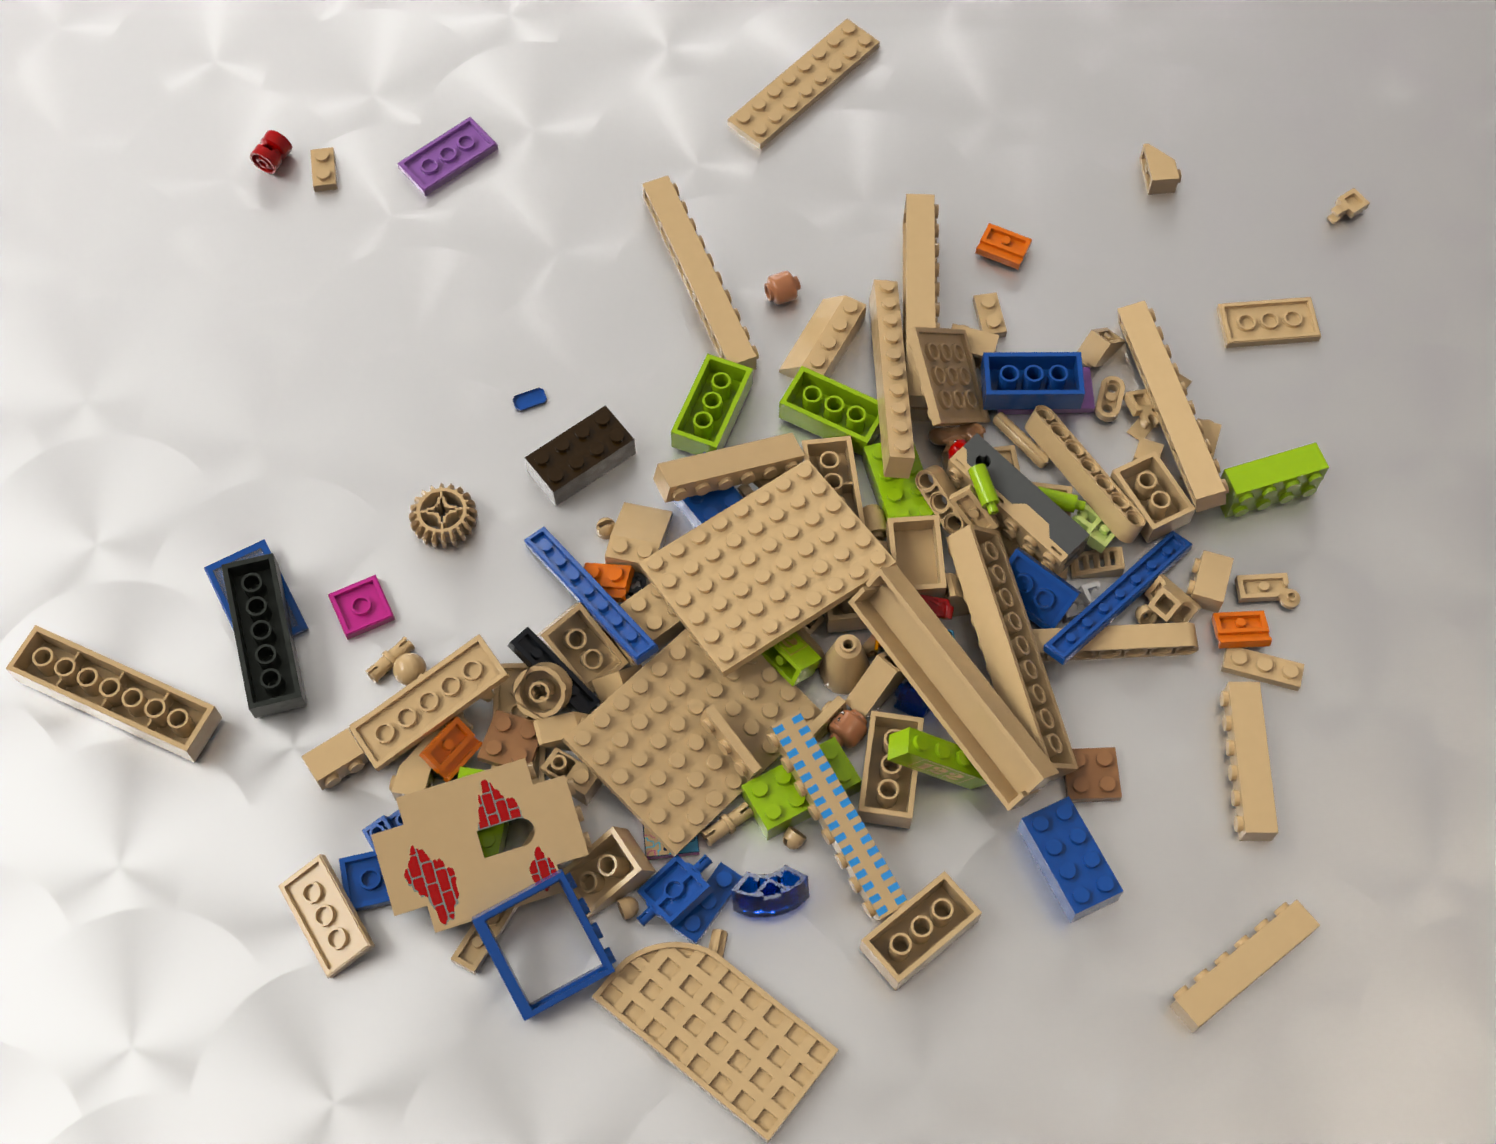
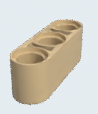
M933 465L920 471L915 478L916 486L934 514L939 515L940 523L945 531L953 534L967 526L966 522L949 501L950 495L958 490L945 470L938 465ZM928 474L932 476L933 483L930 482ZM942 495L946 498L947 504L943 502ZM956 517L960 519L961 525L956 522Z

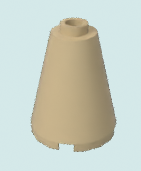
M851 634L842 635L823 657L819 673L825 687L834 693L849 695L870 666V662L859 639Z

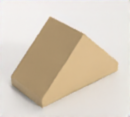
M635 665L592 680L596 695L600 700L599 704L601 705L639 671L642 665Z

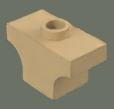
M1164 574L1159 575L1144 594L1150 600L1147 606L1166 622H1190L1201 609L1198 603Z

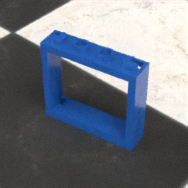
M562 869L472 917V922L524 1021L615 972L612 964L617 961L610 947L603 948L599 939L604 936L596 922L590 923L586 915L591 912L583 897L578 899L573 889L577 888V885L571 873L565 875ZM559 882L602 964L530 1003L487 920Z

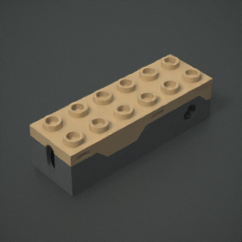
M978 433L968 442L964 439H959L948 450L947 475L957 490L970 484L974 487L968 472L969 468L981 463L986 464L1000 501L997 504L999 512L994 515L999 520V527L1002 528V533L1008 540H1016L1022 550L1057 575H1060L1084 552L1090 534Z

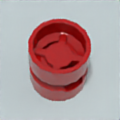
M269 130L249 157L258 169L267 174H274L282 164V160L286 159L291 152L292 145L281 133Z

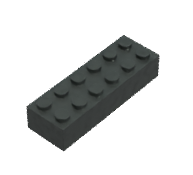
M270 553L221 565L250 712L254 718H259L307 706L280 568L274 554Z

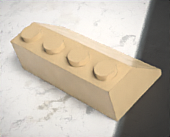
M846 295L823 299L780 367L779 372L794 379L801 366H804L830 378L865 321L866 304Z

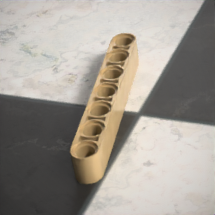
M1036 406L1025 424L1028 434L1116 538L1124 543H1132L1146 524L1144 516L1059 417L1047 406Z
M1179 622L1106 626L1070 660L1193 654L1199 650L1195 624ZM1063 628L1032 629L1043 662L1056 661L1043 651V647Z

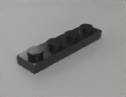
M529 627L525 628L508 644V647L528 667L540 662H550L559 665L567 672L572 679L573 686L571 698L566 706L572 712L588 714L600 703L599 698Z

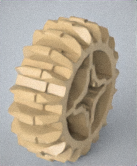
M441 483L439 488L435 489L431 485L429 492L422 490V497H415V504L410 507V526L412 531L415 532L416 537L422 539L423 543L427 545L431 542L435 549L439 544H442L443 548L446 549L447 543L452 542V545L456 547V540L460 539L465 542V534L472 535L471 527H476L477 522L475 518L478 516L475 509L476 505L471 500L470 494L468 492L464 493L461 487L455 489L454 485L450 484L448 488H445ZM430 526H437L440 529L432 528Z

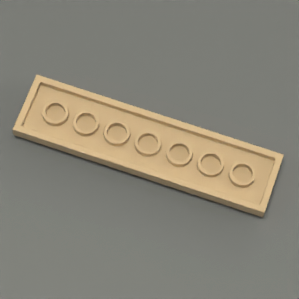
M846 19L727 119V125L761 150L879 48L880 41L849 19Z

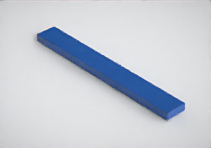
M545 527L524 539L525 545L574 598L581 602L589 614L637 665L659 651L658 645Z
M1172 530L1044 645L1043 651L1060 664L1064 665L1142 595L1159 575L1165 574L1192 549L1193 544Z

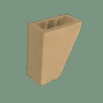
M886 651L875 657L845 700L850 710H857L864 718L871 716V710L877 711L906 678Z

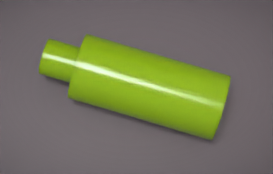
M986 464L974 465L969 468L968 472L983 509L987 508L989 515L997 514L999 512L997 504L1000 501Z
M1038 486L1063 511L1074 513L1075 509L1084 511L1086 501L1078 500V495Z

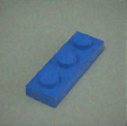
M720 862L707 880L713 892L676 925L674 931L692 944H698L743 881V876Z

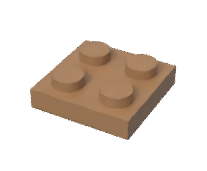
M496 710L477 755L478 761L501 766L525 758L526 763H533L540 747L533 724L534 721Z
M1115 747L1072 749L1079 769L1064 776L1066 797L1069 796L1073 803L1120 801L1122 794Z

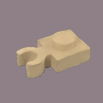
M1146 389L1126 392L1123 400L1132 416H1139L1141 418V427L1147 429L1150 422H1152L1155 428L1158 427L1160 423Z

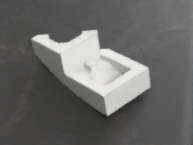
M1100 581L1084 584L1079 587L1078 590L1081 593L1062 618L1063 623L1073 620L1095 600V595L1101 584Z

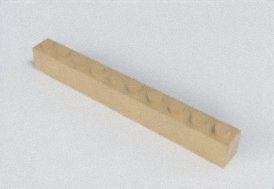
M668 175L643 183L645 203L719 357L755 370L756 359H759L757 348L755 345L751 346L748 330L740 324V314L737 308H733L731 305L732 300L727 289L724 290L722 287L721 275L719 271L715 272L712 256L710 253L706 254L704 250L705 244L702 236H697L695 222L693 218H689L687 215L688 210L685 201H680L678 197L679 190L676 183L672 184Z
M874 279L869 298L883 472L884 477L909 479L915 460L898 282Z
M1145 300L1118 308L1119 326L1196 509V513L1226 504V494L1229 493L1228 484L1225 478L1221 479L1219 473H1221L1217 459H1212L1211 444L1208 439L1204 440L1202 436L1204 434L1200 419L1196 420L1194 417L1196 414L1192 400L1188 401L1186 398L1187 389L1183 381L1179 382L1178 367L1176 363H1171V351L1168 344L1164 345L1162 342L1164 340L1161 327H1156L1154 323L1156 322V317L1153 309H1148Z

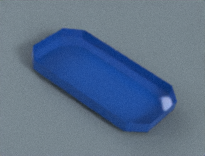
M536 388L515 395L513 403L516 410L523 411L544 404L547 397L543 389Z

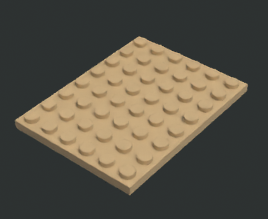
M806 459L638 564L642 572L721 675L726 677L856 594L862 587L867 586L865 583L880 568L895 566L897 562L813 464Z
M684 629L562 740L674 857L742 793L741 785L748 782L745 776L742 777L734 767L735 762L731 757L725 755L719 749L718 740L712 733H707L703 728L700 717L706 708L712 704L715 706L762 767L759 773L752 779L760 776L781 756L778 748L774 749L767 739L769 734L767 729L798 710L806 723L811 719L815 720L821 713V710L796 685L792 687L762 654L726 677H723L687 629Z

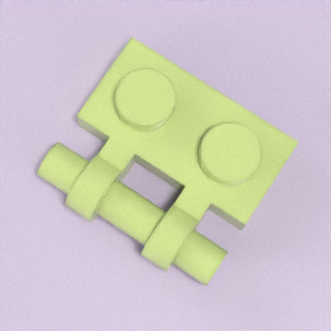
M1088 503L1085 505L1084 511L1078 510L1077 515L1072 517L1074 521L1090 534L1087 541L1088 546L1099 553H1102L1115 537Z

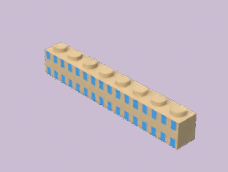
M798 710L767 729L769 732L767 735L769 743L774 749L778 748L783 758L780 761L786 772L793 774L796 780L794 786L801 797H806L810 804L807 809L811 817L815 821L819 820L823 827L821 834L828 845L832 844L837 852L835 854L837 863L842 869L846 868L851 877L848 879L850 886L856 894L860 893L865 901L862 903L866 914L870 918L874 917L875 920H881L898 910L908 901L800 711Z

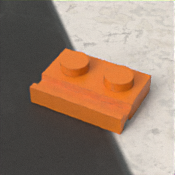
M989 223L979 245L976 247L975 253L1019 270L1031 246L1032 239Z
M585 563L584 569L616 602L623 603L627 600L625 597L629 593L635 571L631 565Z
M1264 611L1213 613L1211 620L1216 639L1219 642V649L1265 647L1271 645L1272 638L1269 636V627Z
M456 716L450 720L419 756L437 774H440L445 782H448L457 774L460 766L463 767L475 754L483 742L478 741L475 734Z

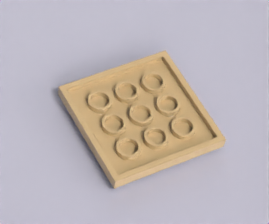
M928 327L908 329V343L913 351L915 369L920 377L921 392L926 399L927 413L932 425L954 426L975 422L981 425L991 422L988 410H983L982 388L966 330Z

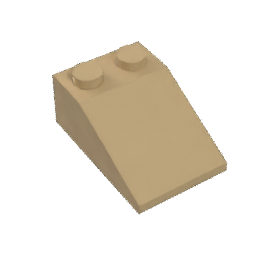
M624 502L610 535L605 553L606 564L631 565L635 570L634 572H639L645 576L638 563L665 546L673 512Z
M581 602L572 605L537 634L542 642L592 692H595L592 680L620 671L629 663Z
M612 826L592 844L591 848H588L589 855L573 860L564 868L566 874L571 873L577 885V888L573 889L578 899L583 897L591 911L586 914L588 919L637 889L656 872L629 830Z

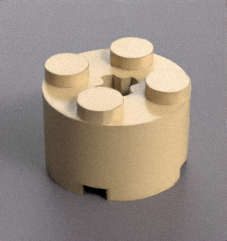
M550 662L535 664L522 671L514 682L513 694L515 695L516 705L522 713L531 718L550 717L561 711L568 704L572 695L573 682L567 672L557 664ZM542 685L545 687V691L547 692L545 695L541 694L542 689L540 688V686Z

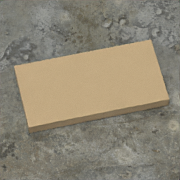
M1311 297L1218 304L1216 308L1226 348L1319 341L1321 338Z
M319 854L278 886L327 978L335 977L375 947L325 855Z

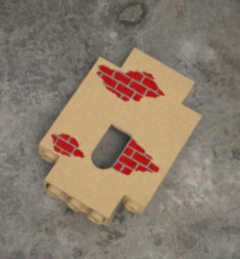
M523 758L397 797L396 801L403 825L371 835L394 916L428 906L435 933L471 922L473 916L557 872L558 864L589 855L588 848H591L592 844L588 831L582 833L579 822L584 821L580 805L574 806L572 796L576 795L572 779L566 780V776L562 775L533 784L532 779L537 778L533 763H526V759ZM519 818L527 819L533 824L535 834L529 844L484 858L477 831ZM557 882L509 909L562 893L564 890L560 883Z

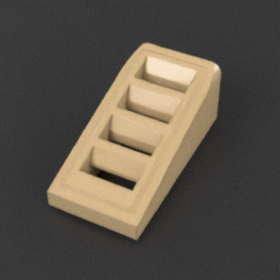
M1122 546L1105 548L1102 553H1099L1097 550L1084 551L1070 564L1072 579L1122 576L1125 570ZM1110 559H1114L1115 565H1111ZM1089 560H1093L1094 568L1090 569ZM1100 560H1104L1103 567L1100 565ZM1078 561H1083L1084 570L1079 569Z

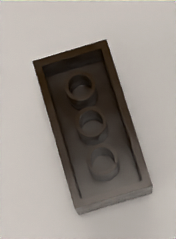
M605 405L526 456L527 472L553 504L557 506L635 455V439Z

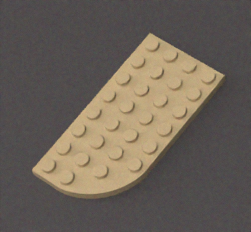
M665 942L636 951L619 963L615 968V972L608 976L592 996L596 1003L767 1143L839 1051L838 1048L718 953L697 944Z

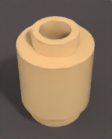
M877 504L863 507L865 526L877 540L884 541L887 537V523L884 511Z

